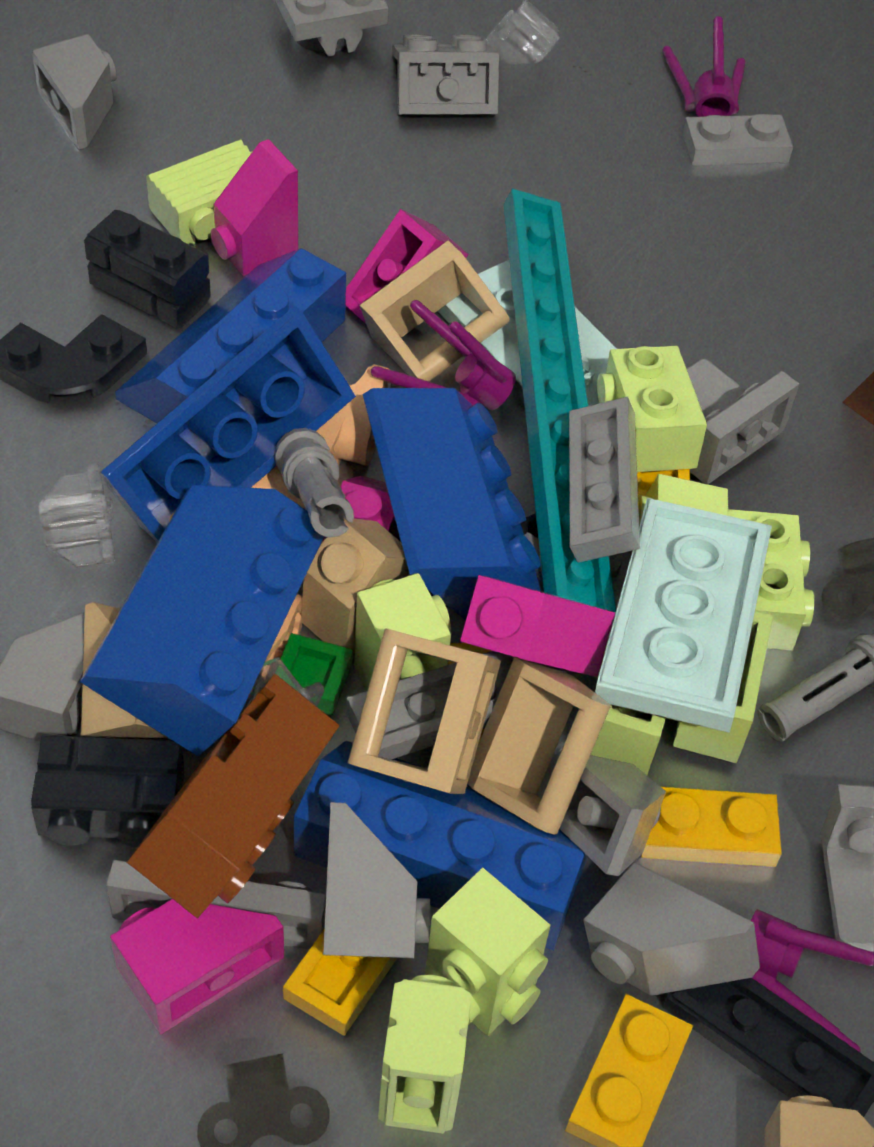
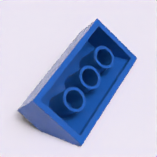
M302 248L258 265L115 391L116 400L153 422L158 423L294 306L302 310L317 336L323 342L345 321L346 272Z
M294 306L104 468L101 474L109 490L132 518L158 543L169 523L170 516L175 512L186 491L192 485L253 487L277 466L274 452L278 441L284 434L299 428L317 431L354 399L356 395L302 310Z
M372 388L364 393V402L410 576L419 573L427 589L432 594L439 595L444 603L464 620H466L478 575L542 592L536 574V569L541 567V561L532 543L524 536L520 523L526 520V515L519 500L509 490L506 479L511 476V469L501 451L495 446L492 436L497 434L498 430L488 410L479 402L472 405L455 388Z
M192 485L186 491L81 678L80 683L196 756H200L237 722L324 536L314 530L308 516V511L276 489Z
M347 740L320 760L294 814L295 857L325 868L328 867L330 803H346L416 879L417 898H429L430 906L440 909L481 868H484L551 925L545 948L554 951L588 858L560 829L557 835L544 832L473 790L468 784L465 794H450L348 763L353 742ZM398 758L392 759V760H395V761H399V762L411 764V765H414V766H418V765L409 763V762H407V761H404V760H401V759H398Z

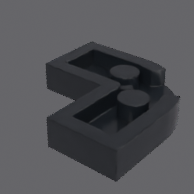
M101 314L64 347L20 322L0 339V380L24 394L46 403L51 401V394L67 395L90 390L91 396L95 398L110 389L147 355L146 338Z

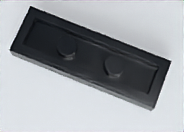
M753 978L670 992L666 997L662 1008L675 1017L692 1024L693 1030L790 1099L797 1096H818L831 1101L833 1107L857 1110L863 1117L873 1104L874 1062Z

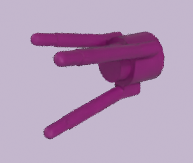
M716 16L713 20V70H708L699 77L695 83L694 90L671 47L665 46L662 49L666 62L684 96L686 111L692 112L696 110L698 117H707L709 115L731 116L739 112L738 96L746 62L744 58L737 59L732 79L725 74L722 17Z
M413 300L410 303L411 309L465 357L455 375L456 382L460 384V393L472 405L479 402L487 410L491 411L499 408L510 396L516 382L515 373L497 361L459 322L453 321L448 326L420 301ZM374 366L371 369L373 377L404 388H447L383 367Z
M756 909L751 921L754 922L760 968L752 978L861 1052L860 1047L843 1034L839 1028L776 978L779 973L793 978L805 948L867 966H874V951L854 947L851 944L837 941L835 938L797 928L796 925Z

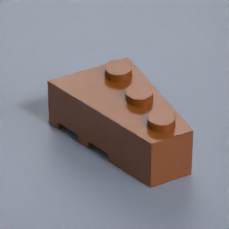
M274 674L239 715L237 722L224 733L198 764L126 863L197 919L217 896L228 904L239 893L255 871L256 867L253 864L269 846L276 835L273 830L284 819L295 803L290 797L340 725L277 674Z

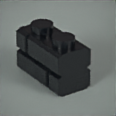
M114 210L93 228L84 239L86 259L90 261L87 265L90 284L152 316H158L160 320L177 329L182 328L208 303L211 297L210 279L207 278L209 274L208 254L183 242L178 237L171 236L137 219L132 214L121 210Z
M41 736L37 761L38 770L35 773L31 798V809L38 835L48 836L52 841L63 845H80L87 842L89 837L118 838L125 845L138 847L183 786L184 762L182 746L173 740Z

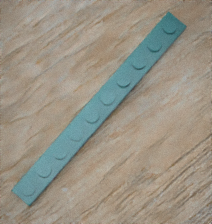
M512 188L503 206L544 592L616 612L609 556L578 563L570 548L569 411L587 407L588 400L561 203Z

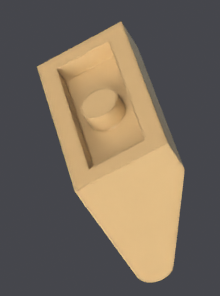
M449 240L360 304L371 338L407 375L428 382L463 357V355L446 341L418 361L402 340L404 335L424 321L411 309L410 303L413 300L420 301L431 312L436 313L463 293L483 313L464 327L480 343L510 322L506 311L464 255Z
M385 628L348 763L446 793L465 794L501 661L487 655ZM408 649L457 663L428 769L378 756Z
M514 657L478 744L467 784L473 790L534 827L549 834L557 835L611 705L572 675ZM575 706L579 708L542 799L537 796V792L572 708Z

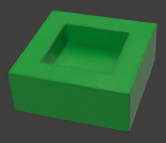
M291 633L275 674L322 712L333 716L352 666L353 649Z

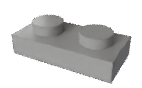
M782 114L709 115L707 117L685 118L682 134L692 166L789 163L793 145Z

